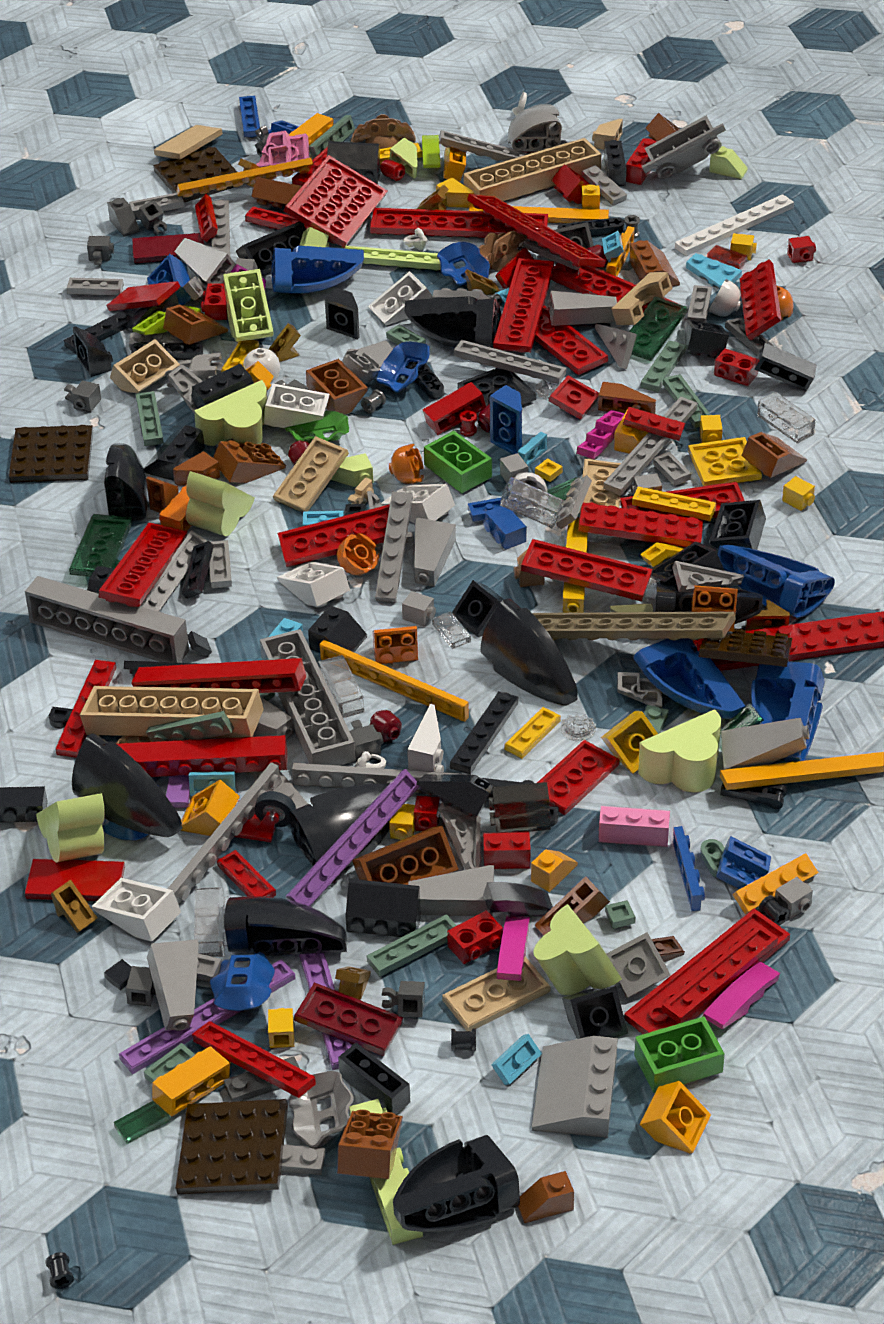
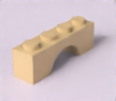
M650 272L611 308L616 325H635L644 316L642 310L644 304L663 298L673 289L668 272Z

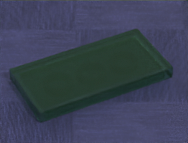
M655 296L644 310V316L629 331L637 334L631 355L652 361L688 312L687 307Z
M91 517L69 568L70 575L91 577L97 566L114 569L131 527L130 520Z

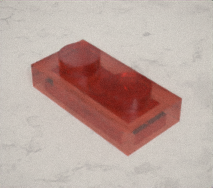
M715 245L707 253V258L717 260L737 269H740L747 262L748 256Z

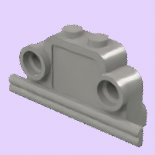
M706 115L646 147L645 150L651 161L642 166L644 172L647 173L655 169L658 178L666 179L674 173H679L706 159L709 154L717 152L722 146L717 135L726 131L723 123L713 128Z

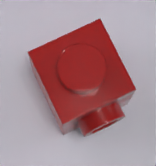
M809 236L788 239L787 254L792 263L813 261L816 245Z
M417 796L414 808L415 831H425L432 827H438L440 797Z

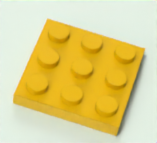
M745 437L688 445V453L703 486L731 482L740 483L760 480L762 478V472L741 456L747 443Z

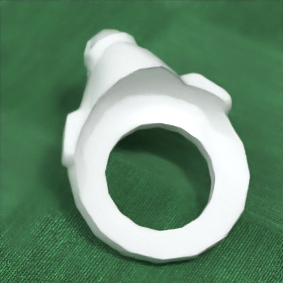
M523 92L521 94L518 107L512 109L514 115L517 116L524 110L527 93Z
M420 228L415 230V235H410L403 239L405 245H408V247L415 246L419 251H422L428 242Z
M365 751L357 760L356 767L384 769L386 767V760L379 755L370 754ZM371 758L381 761L377 764L367 763Z

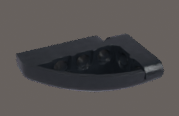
M471 296L405 300L404 311L406 316L416 328L431 339L454 348L457 347L461 340L493 348L502 316L500 306L495 298L479 299L478 302L476 298Z
M656 583L655 612H691L694 591L679 592L677 585ZM738 589L735 624L748 620L761 612L763 605V596L761 594Z
M365 784L329 791L311 797V804L290 811V826L293 839L312 867L383 792L388 784ZM390 820L354 859L375 850L389 832ZM352 861L345 867L344 870L353 866Z

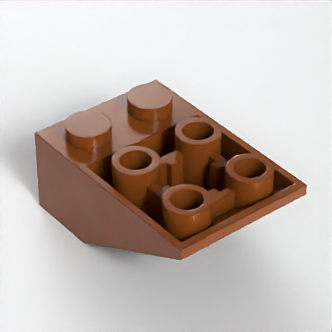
M180 304L166 308L163 328L186 344L206 340L207 338L226 333L229 330L207 315Z
M763 432L748 438L741 455L751 465L757 467L764 475L770 478L807 462L805 457L781 439Z
M232 440L228 442L220 441L213 457L219 462V470L230 482L248 483L286 468L280 456L276 455L271 446L265 443L253 444L251 442L239 443Z
M364 1109L352 1111L338 1145L337 1174L389 1179L394 1167L403 1116H398L391 1112H384L382 1114L370 1113V1111Z

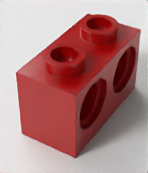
M208 283L207 290L203 291L201 311L205 312V315L213 320H227L228 318L224 284Z
M725 348L715 360L714 376L749 386L758 375V371L754 370L756 358Z
M486 910L448 930V947L463 964H466L471 960L479 958L482 954L498 948L502 941L503 927Z

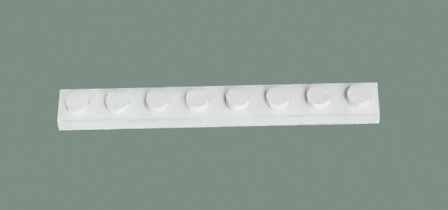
M780 195L676 241L675 249L688 256L732 236L733 233H739L793 209L794 202L786 196Z

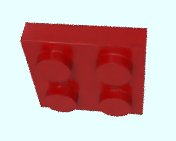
M568 375L550 395L548 401L581 420L597 402L599 392Z

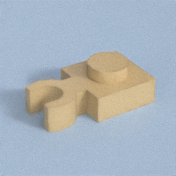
M365 477L355 488V494L350 495L348 501L352 502L351 504H365L368 501L367 491H371L374 494L372 480Z

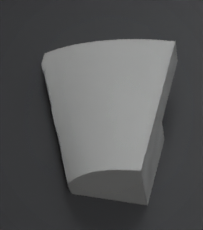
M618 672V693L647 705L662 708V692L649 679L640 678L639 673Z

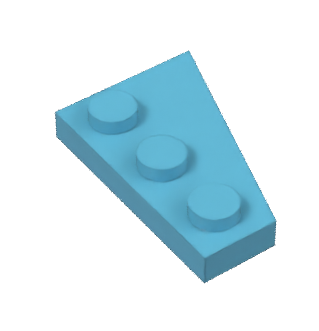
M695 253L686 261L687 269L699 277L706 278L711 286L716 285L719 287V290L725 279L735 283L742 276V270L707 258L701 254Z

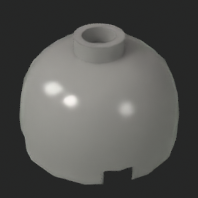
M348 349L342 360L344 365L364 384L372 381L380 371L378 362L364 352L361 355L357 353V349Z

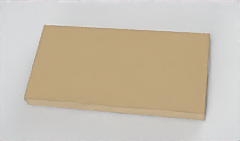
M195 125L155 148L154 154L156 156L181 160L223 134L222 128Z
M315 436L274 493L273 499L300 512H308L348 456V450Z
M592 459L584 460L582 478L588 475L592 480L583 501L584 503L593 502L598 505H613L619 508L620 495L605 490L603 487L604 482L621 463Z
M525 956L521 981L497 979L496 968L443 994L442 1001L465 1030L471 1031L472 1028L477 1029L549 993L550 985Z

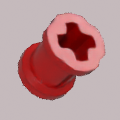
M463 411L460 414V421L462 422L460 433L466 437L477 433V427L475 426L477 414L475 412Z

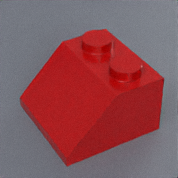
M565 164L551 179L556 185L554 188L563 194V197L568 202L574 201L577 204L582 203V186L590 185L580 174Z
M483 832L484 866L494 865V869H530V832Z

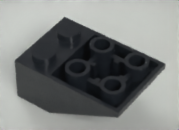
M424 774L416 783L421 786L420 790L429 795L436 794L441 797L440 800L449 806L454 804L460 807V811L470 817L479 815L495 787L494 784L477 775Z

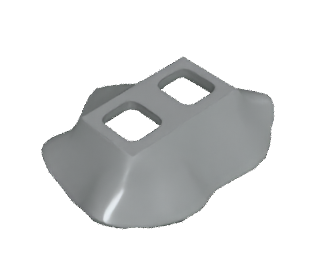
M336 1071L313 1074L316 1079L314 1087L300 1098L292 1094L290 1096L289 1107L294 1113L293 1132L310 1147H317L325 1137L345 1129L349 1120L348 1110L354 1097L344 1084L341 1073ZM331 1098L332 1106L318 1111L317 1103ZM335 1118V1127L322 1132L321 1122Z

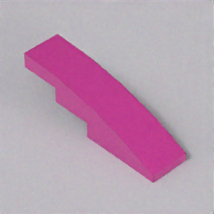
M610 410L596 420L595 428L586 434V440L577 446L576 454L595 459L614 440L615 430L622 420L624 413Z
M506 915L499 953L497 979L521 981L530 917H509V915Z
M762 962L757 963L735 980L708 1007L702 1017L705 1016L706 1020L724 1029L747 1014L750 1005L763 997L765 989L778 981L780 973Z

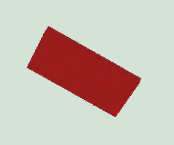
M178 281L128 287L106 306L109 311L159 306L181 286Z
M584 739L535 784V791L533 792L535 798L550 807H558L559 812L566 815L620 765V759Z
M33 859L25 897L26 899L53 900L51 893L71 880L85 901H98L120 878H123L125 863L121 861L90 860L55 862L53 859Z

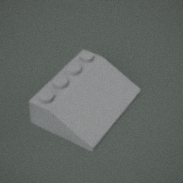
M590 1036L543 1046L532 1130L608 1138L618 1038Z

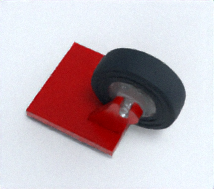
M268 791L262 793L256 801L254 816L252 819L247 820L241 832L234 837L271 842L276 827H286L290 824V811L296 809L295 803L290 797L280 792Z

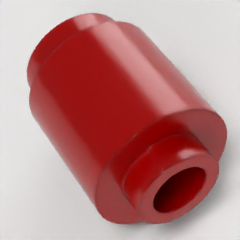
M391 159L384 160L380 165L382 174L393 180L399 181L405 175L404 165Z

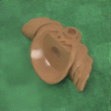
M380 114L376 119L366 121L365 124H359L352 135L351 142L358 143L365 140V143L379 144L380 149L393 147L402 138L416 142V137L408 123H401L397 119Z
M510 231L507 234L499 233L498 235L489 233L484 239V245H480L478 248L480 254L488 260L490 268L500 271L520 251L518 248L524 247L523 242L527 240V235L519 234L515 231Z

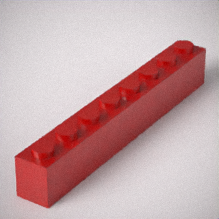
M302 658L139 667L131 683L133 687L258 689L259 693L294 692L301 690L306 679V672Z
M286 735L117 744L150 777L189 775L190 772L264 771L270 763L278 765L279 771L287 770L288 751Z

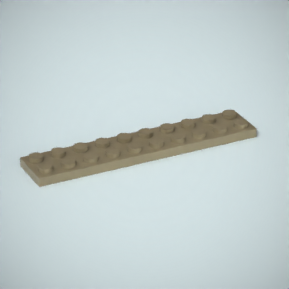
M735 612L532 613L553 640L559 638H567L568 640H577L579 638H587L588 640H597L599 638H607L608 640H617L619 638H628V640H637L639 638H648L649 640H658L660 638H669V640H678L680 638L720 640L725 637L736 620Z

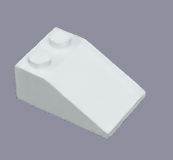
M409 271L368 307L387 326L408 319L404 311L405 300L432 299L433 296Z
M272 384L265 406L264 424L284 428L321 420L326 410L329 394Z
M447 484L405 485L396 491L412 493L413 499L409 521L414 524L416 518L436 521L441 516L448 514L449 510L455 506ZM391 496L384 500L381 504L383 506L389 505L391 502Z
M310 561L277 577L278 581L306 605L315 606V608L327 605L328 601L339 599L344 596V593L350 591L344 568Z
M430 704L408 747V770L444 772V766L441 765L444 750L441 749L436 710L433 704Z
M120 878L92 906L95 912L132 936L148 941H153L181 913L173 890L125 878Z

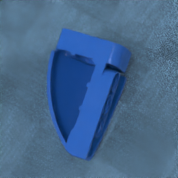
M297 246L291 252V249L274 248L271 269L273 292L309 293L325 290L340 284L361 269L364 261V250Z
M733 545L719 546L718 556L724 570L744 576L741 585H738L741 589L761 594L763 596V605L766 606V600H770L795 618L803 617L815 610L834 587L835 579L820 572L814 566L750 548Z
M667 638L642 648L634 655V661L649 681L673 701L702 714L715 709L723 719H732L744 714L745 704L712 659L699 657L697 646L689 638H680L678 640H669Z
M788 662L787 667L759 664L756 678L752 680V706L758 725L801 718L803 725L808 726L809 739H806L807 748L782 758L787 763L805 761L822 713L823 705L818 701L821 700L825 680L820 667L812 663Z

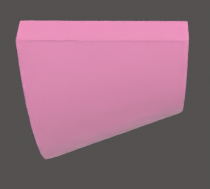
M286 131L270 133L267 143L263 147L260 161L256 165L266 167L309 158L308 135L289 136Z

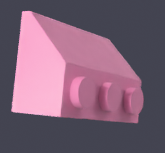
M601 806L599 842L668 847L670 810Z

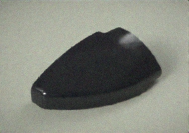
M114 443L110 446L106 457V464L109 466L106 468L104 479L108 514L112 519L118 521L143 520L147 514V507H149L145 470L131 446L124 443Z
M510 598L504 599L493 612L485 627L481 640V654L493 664V669L496 673L534 696L558 705H569L577 701L578 690L574 678L549 633L527 608H520Z
M95 733L85 738L73 767L72 791L74 795L84 797L102 793L104 818L137 832L160 837H172L183 829L181 818L166 795L127 752L113 741L107 742Z
M267 896L230 897L227 900L224 929L228 952L251 951V948H253L255 953L261 952L265 956L347 952V934L345 929L334 919L313 907L292 900Z
M484 1135L466 1141L464 1147L463 1142L458 1139L425 1157L409 1172L393 1199L394 1215L405 1230L420 1232L458 1230L496 1221L495 1213L500 1214L520 1206L519 1178L513 1164L490 1136Z

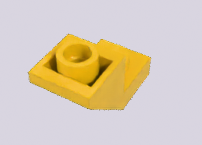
M655 543L641 553V556L645 562L654 567L684 548Z

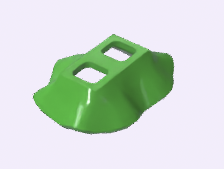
M325 411L321 420L289 426L285 430L292 433L296 441H306L309 444L314 439L312 435L328 442L340 440L342 435L349 432L348 417L336 411ZM334 432L329 437H324L323 435L324 433Z

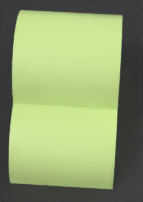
M260 269L223 274L229 326L235 341L240 342L273 337L274 332Z
M260 380L194 410L195 427L202 430L204 444L215 446L220 441L232 438L235 442L239 443L251 442L253 444H261L263 441L262 425L264 424L265 406L267 403L265 383Z
M190 471L186 485V492L190 498L186 509V520L190 525L223 536H229L236 528L239 518L249 512L255 497L226 482Z
M714 709L641 741L638 774L644 780L654 784L672 782L676 787L686 792H702L709 789L715 782L716 764L719 754L721 717Z
M102 793L57 801L36 814L40 831L43 837L47 838L49 851L55 862L103 853L104 833L102 823L104 821V802Z
M567 904L561 908L551 920V931L545 934L534 947L535 958L556 990L562 995H572L586 989L588 986L595 989H603L622 980L599 942Z

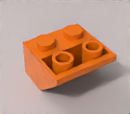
M694 585L691 612L736 613L738 589ZM735 621L729 629L730 632H734Z
M417 626L372 631L375 662L384 664L418 660Z

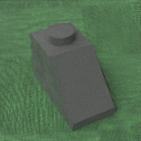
M117 198L107 202L109 220L123 237L140 232L132 208L124 198Z

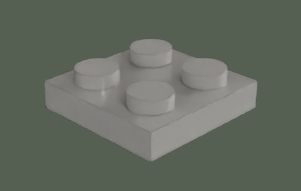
M648 932L606 953L622 978L619 984L627 999L671 975Z

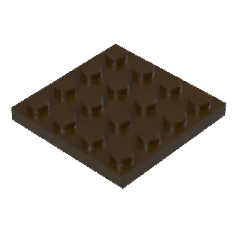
M216 147L192 152L181 160L172 159L153 165L154 172L172 193H177L178 184L237 172ZM229 186L226 189L220 191L214 189L210 190V192L205 194L212 195L235 187ZM200 192L194 193L190 197L182 196V199L186 203L202 198L205 194H200Z
M93 425L15 428L9 471L10 483L88 480Z
M734 629V632L728 631L725 637L720 640L703 638L699 657L787 667L793 638L782 633L772 636L767 635L763 631L745 633L743 629Z
M287 1099L188 1104L175 1187L177 1195L279 1190L288 1113Z

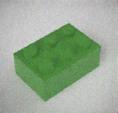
M455 431L424 446V465L461 493L492 477V458Z
M705 1016L635 1037L634 1056L653 1093L656 1092L659 1086L676 1081L686 1084L723 1072L725 1053Z

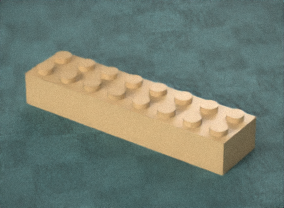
M582 138L464 173V185L474 191L476 195L495 196L505 201L555 186L551 179L563 164L581 176L583 170L596 165L601 169L602 154L586 138Z
M94 686L81 711L80 717L86 735L95 733L97 735L148 736L146 731L151 726L224 711L234 729L231 734L212 738L253 737L264 708L258 689Z

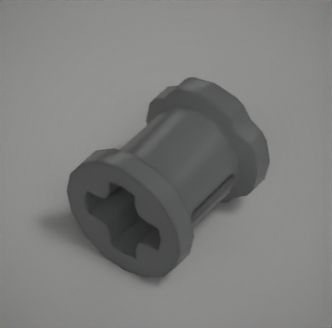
M628 215L624 218L626 229L628 226L635 227L634 238H637L639 236L638 224L640 223V218L636 215Z
M377 389L372 392V395L361 400V406L367 413H373L376 407L383 406L386 403L385 395Z

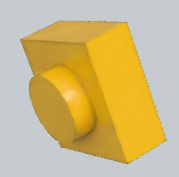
M548 458L535 467V474L549 482L563 472V466Z

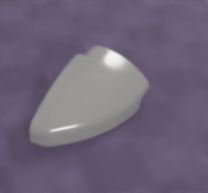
M538 104L520 112L510 123L508 144H511L513 149L519 152L542 151L560 145L562 125L557 117L559 116L558 110L551 104ZM517 139H521L520 142L515 143Z

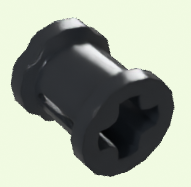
M773 895L765 897L759 904V912L766 914L779 926L790 915L789 909L780 906Z
M472 1028L471 1031L451 1029V1051H455L457 1048H471L472 1051H476V1028Z
M54 1253L48 1256L45 1261L46 1267H48L51 1273L50 1285L55 1289L66 1288L74 1281V1276L68 1267L70 1259L66 1253Z

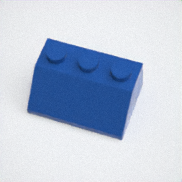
M169 254L147 277L148 285L178 281L181 286L175 292L178 303L184 306L186 302L192 299L183 288L190 280L187 265Z
M505 385L490 395V442L514 455L522 447L520 392Z

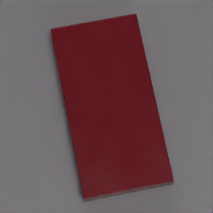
M200 233L132 238L133 260L135 264L160 262L169 254L181 260L174 251L184 238L203 245L204 240L201 239Z
M315 982L294 1015L295 1022L351 1044L357 1043L364 1049L381 1056H385L404 1019L402 1016Z

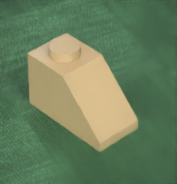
M616 119L598 126L592 135V141H594L596 149L604 150V141H619L622 135L623 119Z

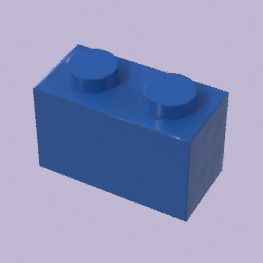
M506 504L485 512V521L483 522L485 530L490 532L498 544L500 543L505 550L526 542L527 526Z

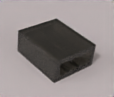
M547 782L492 787L493 797H488L489 810H494V812H490L489 816L490 826H495L496 832L551 830Z

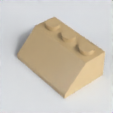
M154 339L114 364L110 379L122 391L139 393L166 376V371L175 370L180 364Z

